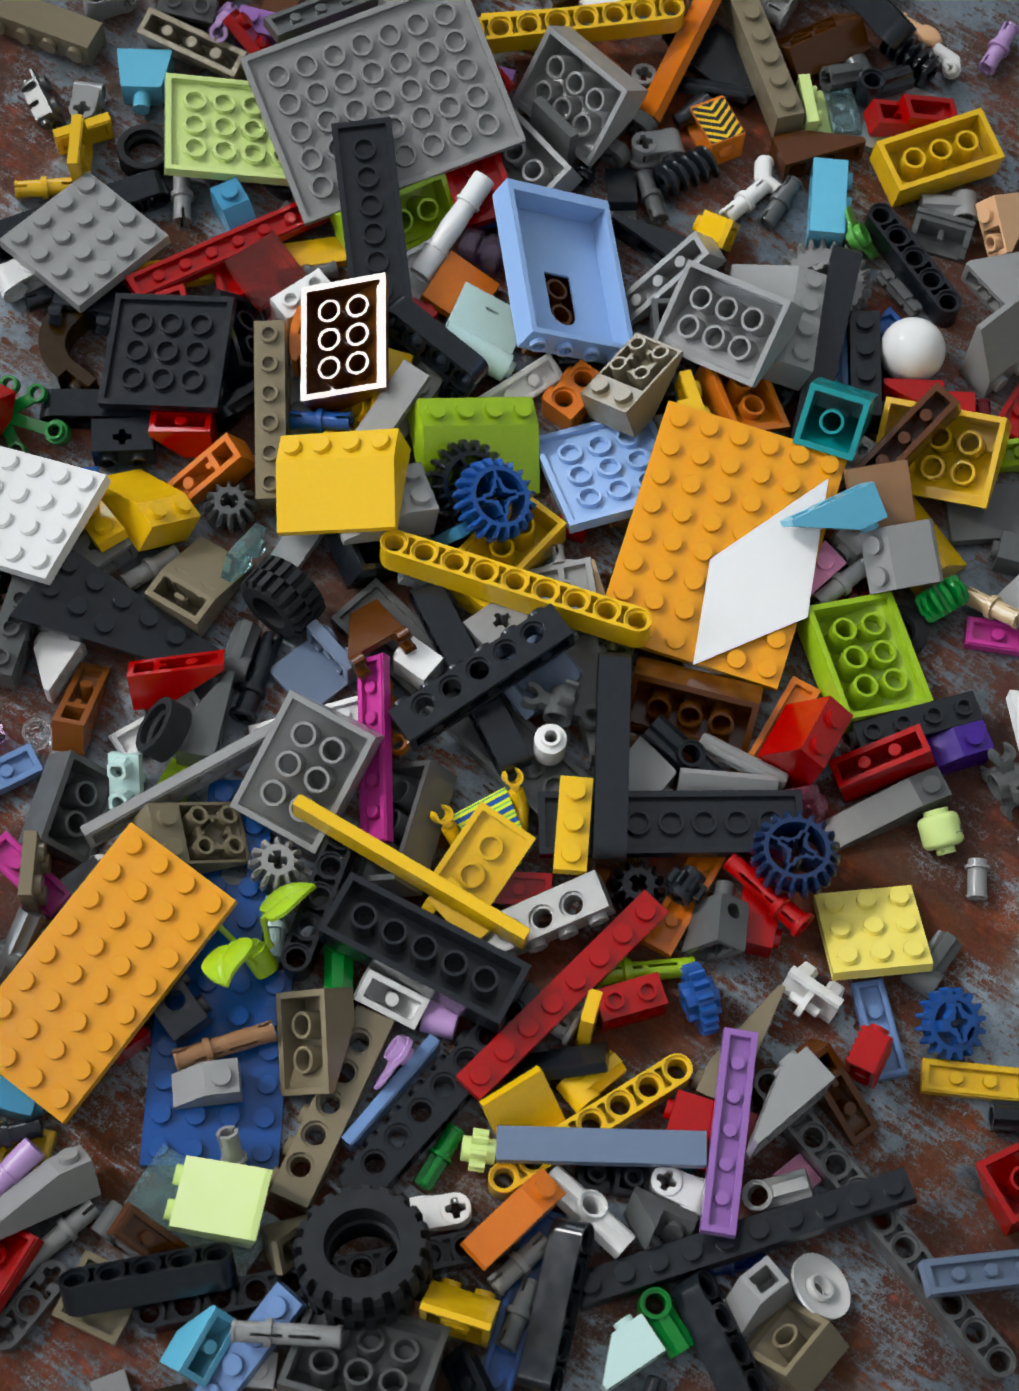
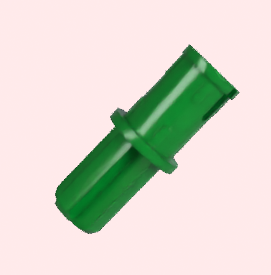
M451 1123L446 1125L435 1146L427 1150L429 1155L414 1178L416 1185L426 1191L432 1190L445 1167L451 1166V1158L461 1143L463 1135H466L463 1130Z

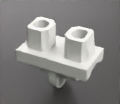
M804 962L798 968L793 965L782 983L785 986L783 993L788 995V999L798 1006L793 1015L800 1018L803 1012L806 1011L816 1018L818 1016L829 1024L844 1002L842 996L845 988L836 981H829L826 986L816 981L815 978L818 975L817 968L808 962Z

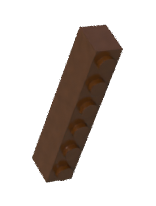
M936 382L854 468L903 459L908 460L909 467L961 413L960 402ZM845 477L840 482L837 494L846 490ZM826 529L823 539L832 546L835 534L840 530Z

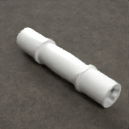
M479 171L473 173L461 193L457 194V201L442 219L430 241L427 240L424 243V248L409 268L421 280L430 282L444 259L448 256L447 252L460 237L473 214L478 213L480 210L479 207L495 185L485 174Z

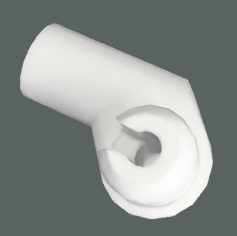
M938 42L933 48V56H940L942 58L943 75L948 79L957 78L961 72L960 56Z

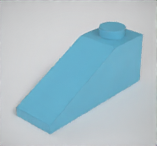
M864 482L781 520L780 523L782 527L860 530L861 533H866L878 528V521L888 516L875 483Z

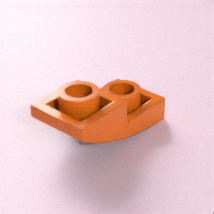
M298 306L295 311L289 333V352L294 376L299 378L301 376V306Z

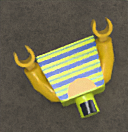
M515 767L517 777L512 782L508 781L507 772H502L501 779L510 786L508 791L503 787L455 814L450 806L441 804V808L445 812L444 818L441 820L436 812L431 811V820L442 825L441 831L450 846L481 801L525 831L528 830L529 806L524 788L520 786L524 780V774L520 769Z

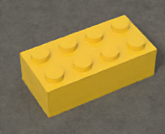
M982 108L876 141L869 160L893 208L918 200L921 193L936 194L994 175L998 172L1005 155Z

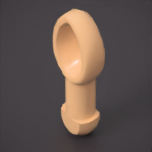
M902 12L917 28L914 34L918 36L917 41L919 43L924 41L926 47L934 48L938 42L942 43L941 35L934 27L922 25L908 17L907 13Z

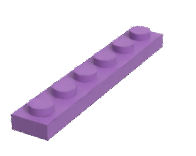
M724 1027L722 1031L699 1233L731 1239H734L736 1236L758 1042L757 1032Z

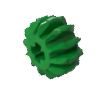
M951 575L945 578L944 581L938 582L917 595L915 603L921 616L927 622L934 623L966 604L970 599V595L964 582L957 575Z

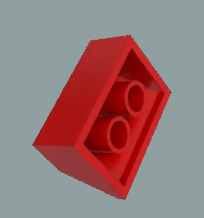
M1018 1142L975 1164L987 1206L1006 1237L1019 1231Z

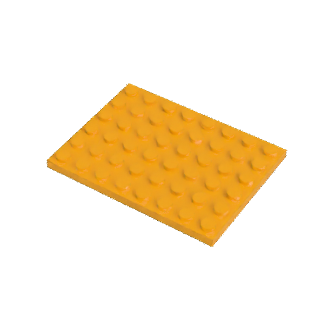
M668 400L605 595L643 607L651 613L652 625L649 641L638 649L736 680L763 686L765 689L776 692L798 622L693 665L709 562L715 555L828 479L826 499L836 495L847 459L792 443V438ZM821 529L817 558L826 529ZM602 616L604 619H611L610 617ZM631 626L635 629H641L639 626Z

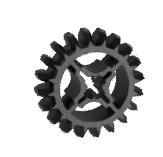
M460 439L458 444L454 442L448 443L447 451L445 449L437 451L440 460L432 459L429 461L435 469L434 471H427L425 474L428 477H432V483L429 484L434 491L433 494L436 501H438L439 512L444 511L443 517L445 519L451 520L454 518L455 523L459 524L464 522L458 521L459 516L462 515L461 511L453 509L456 502L451 495L458 490L454 484L456 480L461 478V472L470 467V464L466 463L464 457L470 456L480 462L485 458H491L494 461L499 457L500 454L497 452H490L491 446L488 444L480 446L478 440H471L468 443L466 439ZM452 470V478L448 482L449 473ZM479 481V483H478V485H477V490H476V496H477V498L480 497V488H479V487L482 486V485H481V481Z

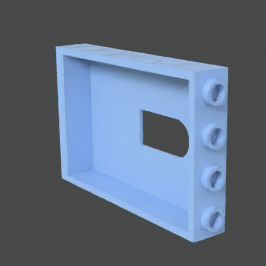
M506 178L493 193L492 197L517 347L533 352L555 354L559 357L582 359L585 362L608 364L633 337L608 201ZM544 273L568 278L575 316L573 324H562L552 315Z

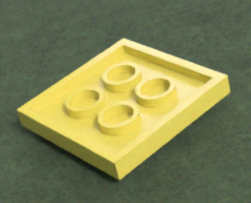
M911 885L814 894L813 905L832 981L932 972L933 960Z

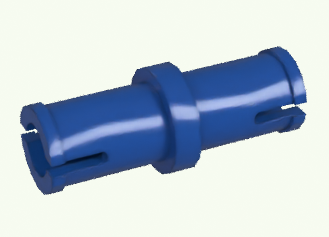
M318 408L317 411L291 410L290 416L293 417H289L291 430L310 429L316 430L318 433H323L326 430L352 431L353 426L350 424H354L352 411L331 412L326 411L325 408Z

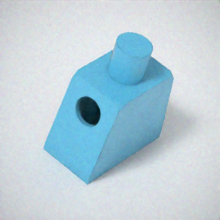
M117 48L123 101L126 104H133L134 113L147 115L150 112L151 105H162L165 101L166 73L175 72L172 50Z

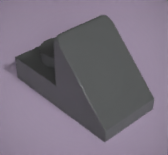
M635 1186L624 1212L634 1233L646 1250L654 1233L670 1241L692 1235L700 1216Z

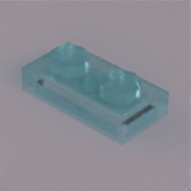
M255 523L227 552L221 578L232 583L240 573L245 574L248 571L255 557L259 559L262 556L267 542L264 541L266 527Z

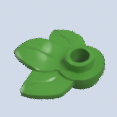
M848 206L845 209L848 223V233L845 236L848 244L852 249L857 248L859 251H863L870 259L877 258L879 253L871 244L872 240L867 228L863 223L857 221L851 206Z

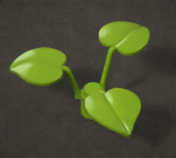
M305 882L289 883L277 888L265 898L259 908L263 914L260 917L264 941H259L258 938L250 939L247 937L236 939L221 925L218 930L230 943L229 945L217 947L204 959L201 968L206 977L221 986L229 987L234 974L244 962L256 979H264L272 975L277 970L279 963L270 951L274 947V943L270 939L268 921L275 922L286 916L317 886L313 883Z

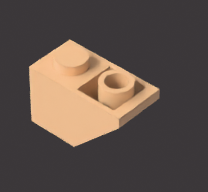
M1019 192L993 195L975 204L988 257L1011 253L1018 241Z

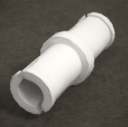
M758 178L745 191L740 190L734 196V200L722 208L718 214L736 221L744 213H750L755 209V204L771 192L769 183L766 180L763 181V178Z

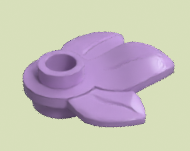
M402 1034L397 1035L390 1042L383 1056L388 1061L386 1067L373 1078L376 1082L375 1090L380 1089L387 1082L396 1067L399 1065L405 1066L414 1053V1049L411 1047L413 1044L411 1038Z

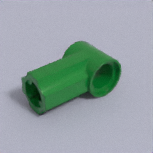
M324 944V988H353V959Z
M660 1287L647 1289L639 1297L636 1303V1311L638 1315L643 1314L665 1347L666 1351L664 1354L670 1361L695 1344L672 1306L670 1295ZM646 1298H658L662 1303V1312L660 1314L649 1313L645 1307Z

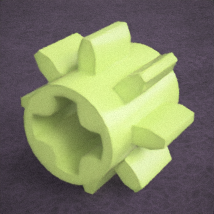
M473 1128L472 1136L463 1135L460 1161L469 1162L468 1171L484 1173L485 1164L494 1166L496 1139L489 1138L490 1130Z

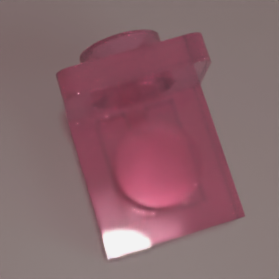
M818 784L785 789L802 790L803 812L810 808L811 815L814 814L815 816L814 823L822 822L824 814L828 813V805L825 794L820 795Z

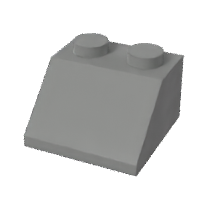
M933 519L876 528L866 533L859 532L870 594L944 581Z

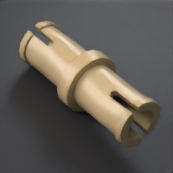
M968 586L967 591L970 599L964 604L965 606L983 613L984 618L989 620L996 619L1011 626L1013 629L1019 627V609L1002 602V598L997 595L989 596L972 586Z

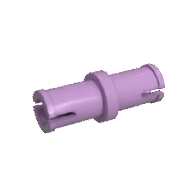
M1005 21L997 36L990 40L987 46L988 50L978 64L980 72L985 75H993L1002 58L1007 57L1010 52V45L1019 33V27L1015 23Z

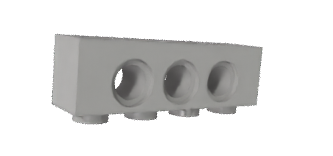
M592 870L501 911L530 928L529 940L523 950L493 932L488 934L483 940L515 957L528 951L529 953H537L547 948V943L555 939L566 940L578 934V929L587 925L595 927L604 924L609 920L608 916L615 914L616 911L602 877L596 870ZM576 901H582V910L578 914L570 915V906ZM546 914H552L551 924L546 928H539L540 919Z

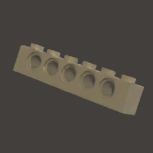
M285 320L254 321L255 499L261 510L276 509V458L281 436L291 435L289 417H291L290 332Z
M358 1004L354 1011L355 1023L341 1071H351L354 1074V1078L347 1083L338 1081L334 1093L315 1094L310 1105L304 1104L297 1119V1123L301 1125L296 1135H290L284 1145L282 1154L286 1157L281 1167L275 1166L269 1184V1187H271L269 1190L271 1198L303 1213H307L315 1204L342 1146L341 1137L350 1128L395 1032V1020ZM356 1040H364L369 1044L368 1048L363 1052L353 1051L350 1045ZM332 1100L339 1103L340 1108L333 1114H326L321 1110L322 1105L327 1101ZM315 1131L321 1132L326 1136L325 1140L319 1145H311L306 1141L310 1133ZM298 1163H306L311 1169L306 1176L296 1177L291 1173L293 1167Z

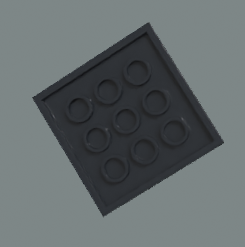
M116 293L97 400L100 409L220 413L237 306L235 297Z

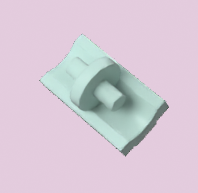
M117 751L108 753L107 776L109 777L110 797H108L110 810L144 792V782L147 781L146 773L143 772L142 753H121Z

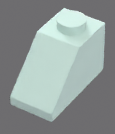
M642 1313L635 1318L628 1314L613 1325L616 1331L612 1333L609 1341L601 1384L602 1391H612L664 1355L665 1347Z

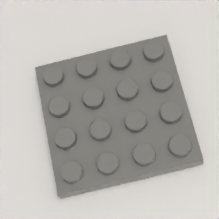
M89 171L0 238L1 248L80 313L123 281L126 275L133 273L170 243L167 233Z

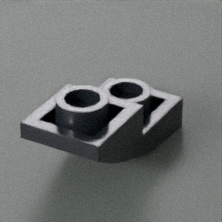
M576 1165L574 1179L586 1190L593 1189L603 1195L631 1198L635 1186L648 1191L651 1167Z

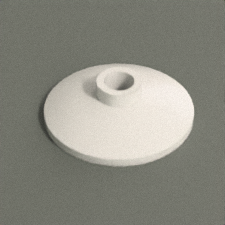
M806 1253L800 1256L794 1262L791 1270L792 1285L797 1297L811 1313H816L827 1320L839 1319L848 1311L851 1303L849 1285L843 1273L831 1260L823 1255Z

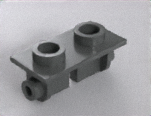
M29 69L32 78L25 79L22 82L21 91L28 105L32 108L31 111L38 126L48 130L53 127V123L57 120L66 125L67 123L62 115L64 108L59 100L52 95L51 91L54 88L45 75L39 76L33 69Z

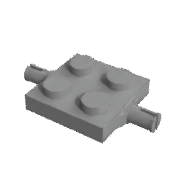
M555 544L551 546L553 562L544 567L529 570L530 572L597 593L591 558L565 559L563 544H557L559 554ZM540 597L541 599H550L548 597ZM571 607L572 609H581L579 607ZM570 628L573 632L574 640H578V631Z

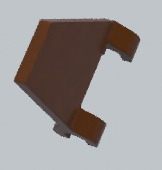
M377 599L349 614L348 661L361 681L373 675L366 665L367 660L364 656L395 639L405 655L417 649L410 639L412 635L406 626L402 627Z

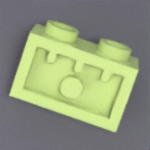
M799 74L796 91L805 111L801 130L831 133L823 91H817V86L812 85L810 74Z

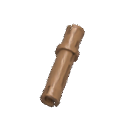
M270 1019L210 1039L207 1036L203 1037L200 1042L173 1049L172 1054L177 1071H181L203 1061L215 1060L262 1044L275 1042L277 1037L272 1020Z

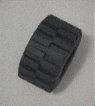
M269 555L240 584L241 595L251 612L269 629L288 639H299L306 632V626L313 620L318 619L326 609L324 598L314 582L297 566L278 556Z

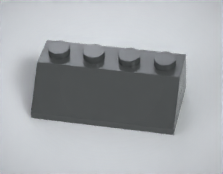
M432 759L392 764L394 843L387 845L430 869L436 854L442 828L441 824L434 823L431 820L430 813L431 811L436 812L440 820L444 818L445 812L441 808V804L449 806L458 776ZM359 854L354 870L355 874L399 897L423 895V891Z

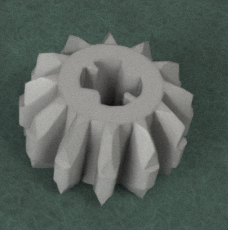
M277 836L274 838L273 845L264 839L261 841V849L256 847L252 849L251 856L253 859L248 861V869L253 871L250 879L252 882L261 881V891L271 886L273 892L280 886L301 881L302 875L300 872L304 871L305 863L299 860L302 856L301 849L291 850L293 846L292 840L282 845L280 844V838ZM273 862L278 863L280 869L274 868Z

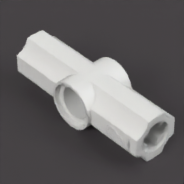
M556 1165L549 1173V1176L566 1193L557 1206L566 1213V1218L592 1223L595 1233L594 1240L616 1260L636 1235L608 1210V1203L603 1194L593 1189L586 1190L560 1165Z

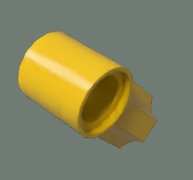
M609 1049L608 1072L565 1078L556 1086V1090L572 1109L578 1113L597 1101L603 1091L626 1074L627 1069L618 1055Z

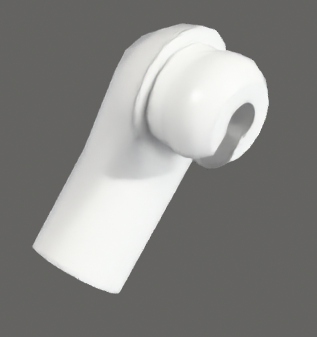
M761 155L754 163V180L756 181L758 178H763V181L766 180L771 187L770 194L772 195L778 192L782 184L772 177L774 159L769 155Z

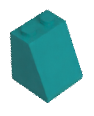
M818 377L810 383L792 443L853 461L870 424L878 394Z

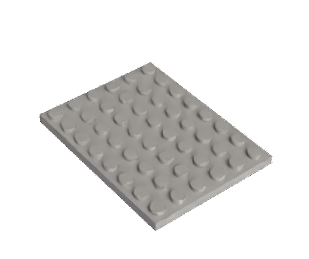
M393 0L240 57L241 65L305 226L332 217L334 213L341 211L331 123L391 117L399 189L443 175L526 143L522 128L471 0Z

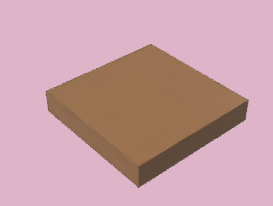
M907 459L844 469L846 490L864 482L875 483L888 516L878 521V528L916 521Z

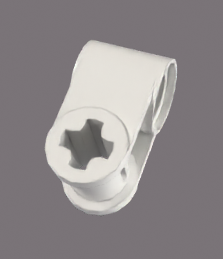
M15 258L0 264V294L8 303L19 301L24 297V294H30L46 286L44 282Z
M656 1168L649 1178L648 1192L700 1215L698 1219L700 1221L705 1179L688 1174L677 1168ZM663 1177L669 1179V1187L666 1191L660 1188V1180Z
M459 1192L408 1198L410 1200V1207L412 1205L417 1206L421 1211L423 1221L427 1223L430 1235L443 1231L462 1229L470 1223L472 1218L470 1201ZM452 1204H459L460 1209H466L460 1212V1218H453L452 1213H447L452 1210Z

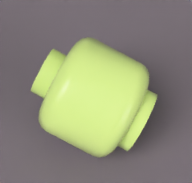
M948 806L923 812V818L917 823L923 848L927 851L936 850L937 856L956 852L955 845L960 844L964 840L958 813L949 811Z

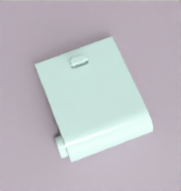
M465 282L445 327L486 360L489 367L487 375L498 381H501L503 377L509 378L516 366V363L512 361L514 357L512 353L517 344L511 306L474 285Z

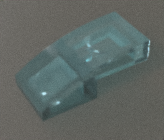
M851 88L830 92L828 90L823 91L831 133L862 136L860 116Z

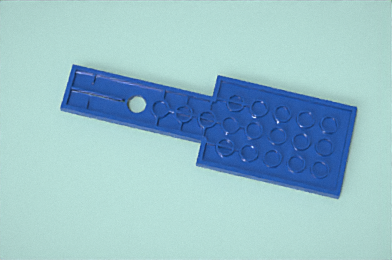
M218 779L209 784L207 802H232L243 780ZM241 813L251 860L253 859L251 856L252 849L254 847L261 849V841L266 839L271 844L272 830ZM248 864L244 865L247 869L246 878L237 885L227 884L221 877L222 870L201 874L238 902L222 925L236 939L247 937L250 939L258 938L259 941H263L260 917L263 914L259 908L265 900L267 889L261 891V881L252 882L250 877L253 871L248 869ZM219 930L215 932L197 955L192 966H189L185 971L193 982L188 987L193 995L196 997L201 993L211 1007L212 1011L208 1013V1016L213 1023L179 1047L154 1014L139 1162L140 1168L175 1170L177 1163L184 1165L187 1155L220 1161L222 1154L216 1132L228 1125H234L239 1130L242 1149L248 1155L246 1165L273 1170L275 1166L280 1168L285 1096H282L280 1090L276 993L293 991V980L286 976L284 970H276L267 978L256 979L245 962L234 974L229 987L221 986L208 979L202 971V962L214 949L222 945H229L230 943ZM174 996L169 1003L170 1009L178 1010L182 1008L185 1003V996ZM270 1019L272 1020L277 1041L215 1059L238 1058L241 1068L243 1102L174 1110L171 1074L178 1071L172 1054L173 1049L200 1042L201 1038L206 1036L210 1039L249 1026L251 1027Z

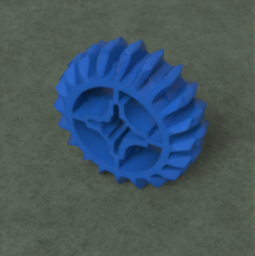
M485 458L481 462L475 461L469 468L461 472V478L456 480L454 484L458 490L453 492L452 497L459 501L453 507V509L460 510L462 513L458 521L465 520L468 524L465 531L470 532L474 529L475 539H481L485 536L487 543H492L496 540L498 543H504L508 539L513 540L518 537L520 533L527 529V523L532 521L534 517L531 511L535 509L537 504L530 500L535 492L527 488L531 480H523L521 478L523 470L513 471V462H508L504 465L502 458H497L494 461L491 458ZM479 481H481V485H482V486L479 487V488H480V497L477 498V496H476L477 485H478ZM512 503V513L508 521L509 504Z

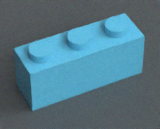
M813 158L809 180L806 247H808L809 241L812 239L815 247L819 248L823 238L828 249L834 240L837 241V246L842 247L843 239H846L845 234L848 233V223L846 221L845 209L852 204V197H847V190H851L853 173L848 172L849 160Z

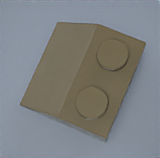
M793 1300L789 1301L765 1320L746 1342L758 1367L786 1391H814L849 1348V1345L829 1320L816 1313H811L807 1308Z

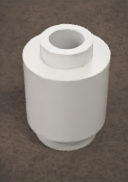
M545 724L538 728L534 736L533 753L538 762L543 765L552 766L563 760L567 744L565 731L556 724Z

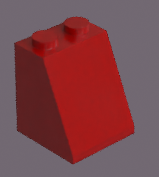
M831 696L786 704L757 757L786 772L789 775L787 782L795 789L802 790V794H806L825 768L854 715Z

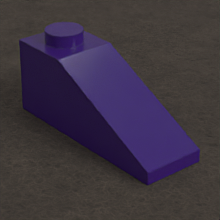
M983 719L950 728L927 738L936 765L942 775L987 763L989 759L988 749H994Z

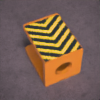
M718 96L691 106L690 112L697 124L689 126L687 133L696 147L702 145L708 148L716 159L717 164L742 156L746 133L724 96Z

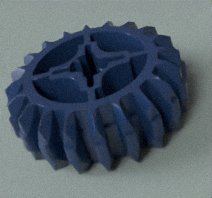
M788 810L783 813L782 819L774 814L770 818V823L764 821L760 825V831L754 833L752 839L754 843L751 844L749 851L753 855L750 861L751 867L757 868L755 872L756 878L766 877L763 884L765 888L772 885L776 886V896L781 894L782 890L788 891L789 899L794 897L795 892H799L804 900L807 898L809 891L817 895L821 891V886L827 888L832 881L831 878L837 875V865L841 861V855L837 854L840 850V844L833 841L835 838L834 831L825 832L826 821L819 824L814 823V814L805 819L802 818L801 810L797 812L796 817H792ZM784 836H795V837H793V838H787V837H784ZM808 841L816 847L820 856L817 855V851L810 848ZM800 846L799 856H795L793 862L790 863L792 852L795 853ZM770 853L774 854L773 858L781 862L783 869L773 861ZM798 871L806 872L805 874H794Z

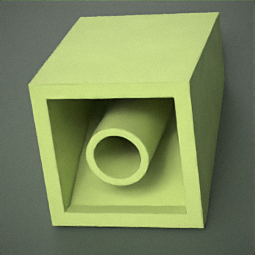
M187 1155L184 1165L179 1163L176 1165L172 1184L178 1185L175 1199L168 1198L163 1216L164 1220H169L167 1230L251 1249L256 1242L273 1170Z

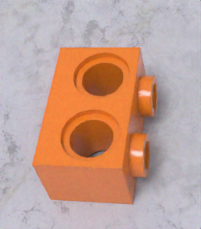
M582 359L574 367L569 366L563 372L555 387H548L542 395V415L562 430L580 425L588 416V413L580 395L585 387L578 386L577 384L588 385L599 371ZM562 403H563V404H567V405H569V406H567V407H561V406H559L558 404H562Z

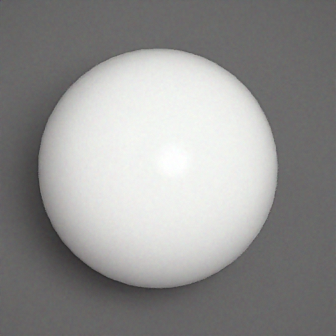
M907 317L898 320L884 332L881 338V364L892 378L928 380L939 371L944 362L946 354L944 337L940 330L926 319Z

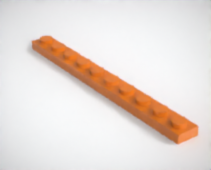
M792 676L748 754L758 758L759 751L786 704L817 699L820 696L821 690ZM689 857L685 865L696 868L706 878L703 885L707 887L703 898L706 897L728 857ZM667 895L662 906L669 911L668 916L641 944L666 958H671L689 927L695 904L691 901L687 907H683L675 903Z

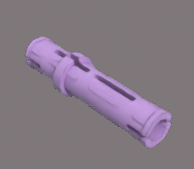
M233 2L224 3L215 14V22L210 27L209 36L212 40L217 37L216 42H223L228 36L229 29L222 20L235 9L239 10L236 4L234 7L231 6Z

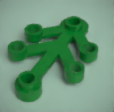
M12 375L2 377L0 384L6 386L9 381L13 380L14 386L11 390L15 391L16 394L20 391L21 383L17 378ZM38 383L32 384L28 388L27 394L15 399L12 420L3 432L8 448L15 450L17 447H21L22 452L28 453V448L21 443L14 425L43 434L47 441L56 446H63L71 439V428L61 420L55 419L47 423L19 414V412L36 403L42 404L47 400L48 390ZM37 389H41V396L35 399V391ZM58 426V435L52 436L53 428Z

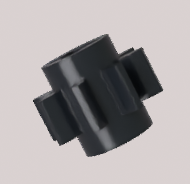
M685 865L682 871L674 867L666 878L667 882L665 885L670 887L667 895L680 906L687 907L691 901L698 905L706 894L707 887L703 885L706 878L699 870L692 866Z

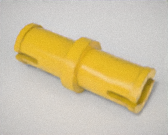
M41 176V179L14 180L16 200L43 197V200H49L50 197L56 196L73 183L71 177L48 179L47 176Z

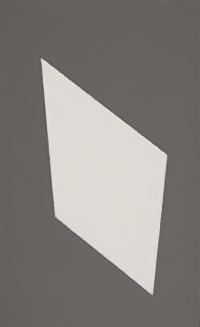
M828 479L710 559L693 665L808 617L821 529L782 527L780 521L825 500Z

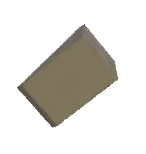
M307 1214L261 1226L266 1259L276 1275H284L295 1266L294 1240L298 1238L297 1229L302 1220L308 1221Z

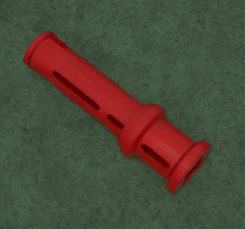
M733 854L724 864L723 869L729 872L769 908V916L772 919L777 918L791 930L790 935L793 938L802 934L813 921L814 915L811 912L806 913L793 902V898L789 899L787 893L784 892L776 896V888L773 885L765 888L763 885L765 878H756V870L739 854Z

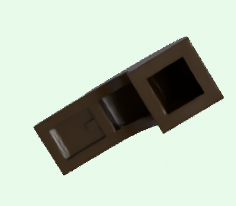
M64 309L60 326L49 325V315L47 313L40 327L38 342L44 368L51 383L56 389H66L68 387L70 389H99L97 378L78 365L69 356L75 342L90 329L86 313Z

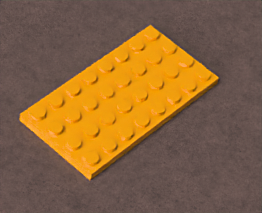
M130 822L1 984L0 1074L66 1125L238 902Z

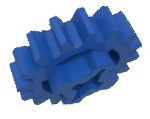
M698 961L682 965V968H680L682 983H678L679 1001L688 1022H694L695 1028L698 1029L699 1035H702V1037L717 1033L720 1029L718 1015L722 1014L721 997L718 987L716 988L713 982L712 975H706L705 970L702 969L701 963H698Z
M941 987L938 991H930L928 993L929 1000H922L919 1003L924 1009L923 1013L915 1014L916 1018L922 1020L921 1025L915 1027V1031L923 1032L924 1034L919 1041L920 1044H930L928 1053L930 1055L938 1054L941 1060H963V1056H972L974 1054L972 1047H980L982 1045L981 1041L977 1038L978 1034H986V1030L980 1027V1022L985 1021L986 1016H978L977 1013L982 1006L981 1003H971L973 994L963 993V988Z

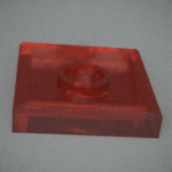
M274 231L224 261V266L258 312L270 306L271 297L307 276Z

